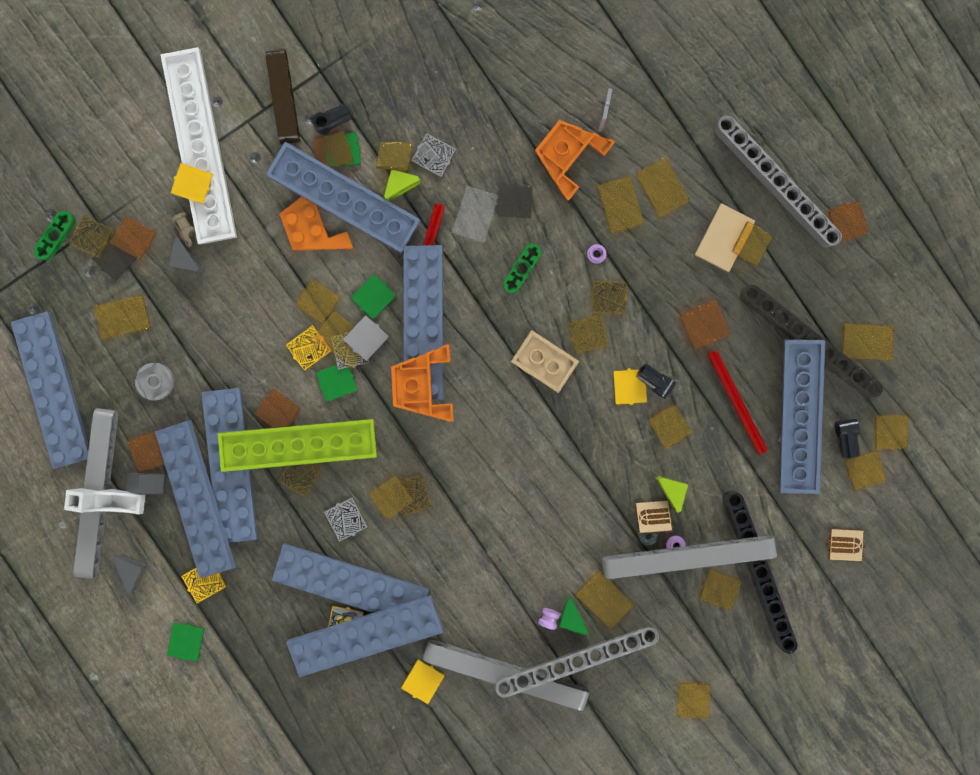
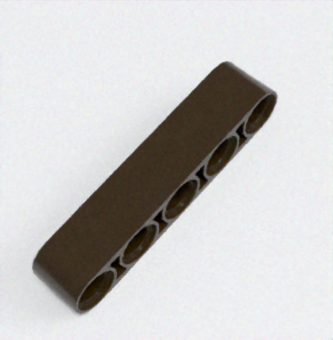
M286 49L265 51L279 142L281 145L285 142H300Z

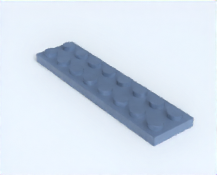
M287 142L283 144L266 173V177L401 254L404 246L407 245L420 222L419 218Z
M442 245L404 246V361H407L443 346ZM443 363L431 364L432 400H443Z
M47 311L12 321V329L52 468L56 469L87 460L89 444L51 312Z
M784 340L780 493L820 494L825 340Z
M241 388L201 392L212 490L228 543L257 540L258 532L251 470L221 472L217 433L246 430Z
M191 420L156 431L155 434L199 578L235 568L236 565Z
M286 543L282 546L272 581L373 613L426 597L429 588Z
M432 595L289 639L286 643L299 677L441 634L444 632Z

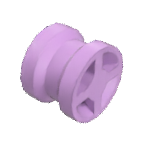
M543 608V615L539 619L538 624L555 630L557 628V619L560 618L561 614L552 609Z

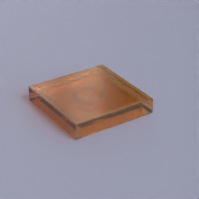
M716 299L679 314L693 349L730 335Z

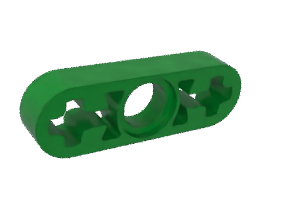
M59 211L34 247L36 258L49 261L55 256L76 223L75 216L72 213ZM63 216L67 217L68 223H64L62 220ZM53 231H58L59 238L56 241H52L50 238ZM42 248L46 249L47 255H43Z
M529 244L525 247L505 278L503 288L507 293L514 294L518 292L541 256V249L537 244ZM535 248L538 255L532 256L530 262H533V264L530 265L528 261L522 260V257L524 256L527 259L529 256L527 250ZM521 263L528 267V271L525 274L517 272L516 268ZM514 272L517 277L523 279L522 281L517 279L515 283L517 288L509 290L507 282L513 281L515 276H511V274Z

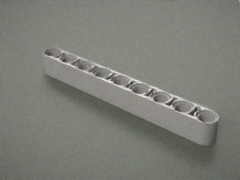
M728 115L721 117L714 126L716 135L822 247L829 248L837 245L841 241L842 235L835 225L734 118ZM721 123H726L729 129H722ZM734 137H739L742 143H735ZM748 150L754 153V158H750L747 155ZM761 164L767 166V172L761 170ZM774 178L780 180V187L774 184ZM787 192H791L794 195L793 201L788 199ZM801 206L807 209L806 215L800 211ZM814 220L819 221V229L814 226ZM827 234L832 235V243L827 240Z
M96 408L93 413L84 489L101 491L108 490L110 487L118 424V412L116 410ZM106 511L83 512L80 514L73 571L74 577L96 579L98 576Z
M761 536L603 557L601 560L604 578L614 579L772 559L777 557L774 536Z
M640 628L500 678L495 682V691L503 698L521 693L652 646L657 643L659 634L654 628ZM647 631H650L652 639L647 642L644 635ZM629 637H632L635 642L631 648L626 644ZM612 643L617 647L614 654H610L608 650ZM593 650L599 652V658L595 661L590 657ZM576 656H579L581 659V664L578 667H574L572 664V660ZM562 663L563 671L558 674L555 673V664ZM539 669L545 671V677L542 680L536 679L535 674ZM520 676H526V685L518 686L517 679ZM503 682L509 685V689L505 693L499 692V685Z
M428 640L422 658L427 663L494 684L500 678L525 670V668L435 640ZM538 672L535 674L537 680H542L545 677L544 674ZM520 676L517 679L518 686L526 685V676ZM557 679L522 693L583 711L590 690ZM506 682L500 684V686L509 688Z

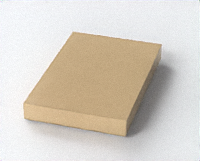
M721 203L694 256L728 273L755 220Z
M531 330L511 360V363L559 393L579 361Z

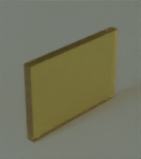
M667 158L636 174L659 217L690 201Z
M631 176L598 185L611 233L644 224Z
M139 294L134 297L94 306L102 340L151 328L143 295Z
M334 311L313 338L344 361L350 368H353L361 358L357 352L354 353L353 349L343 341L354 326L340 316L338 312Z
M844 324L842 358L893 360L894 326Z
M599 570L575 594L610 629L634 606L633 601H630L612 582L604 578V575Z

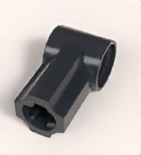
M343 103L324 113L319 112L315 114L312 123L317 133L325 135L331 129L352 120L346 105ZM325 120L327 124L324 127L317 126L318 122Z
M646 363L639 369L636 376L651 387L653 392L664 399L668 397L677 384L671 378L660 374Z
M857 419L836 421L835 433L840 440L842 458L860 456L858 443L860 427Z

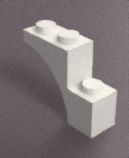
M84 488L66 490L64 510L80 513L110 511L143 514L146 494H135L116 489L101 491Z

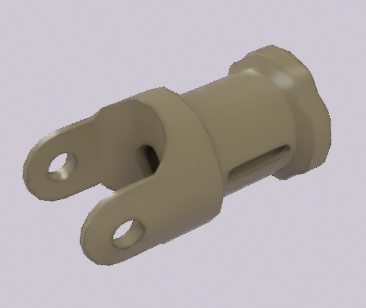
M182 212L172 217L170 222L177 228L178 235L186 247L192 246L191 239L195 245H199L195 228L189 224L185 212Z

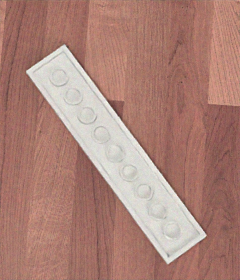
M197 47L161 54L181 161L183 164L214 174L209 187L211 190L208 191L204 204L189 200L197 242L201 245L237 238L201 50Z

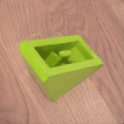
M391 169L384 194L386 200L391 201L421 184L418 176Z
M661 476L656 477L674 511L677 513L681 512L688 484Z

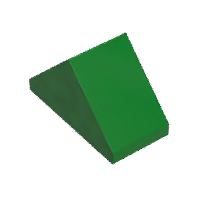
M567 596L559 618V627L583 635L589 634L571 596Z

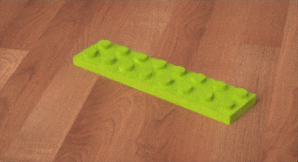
M374 419L217 433L221 472L377 457Z

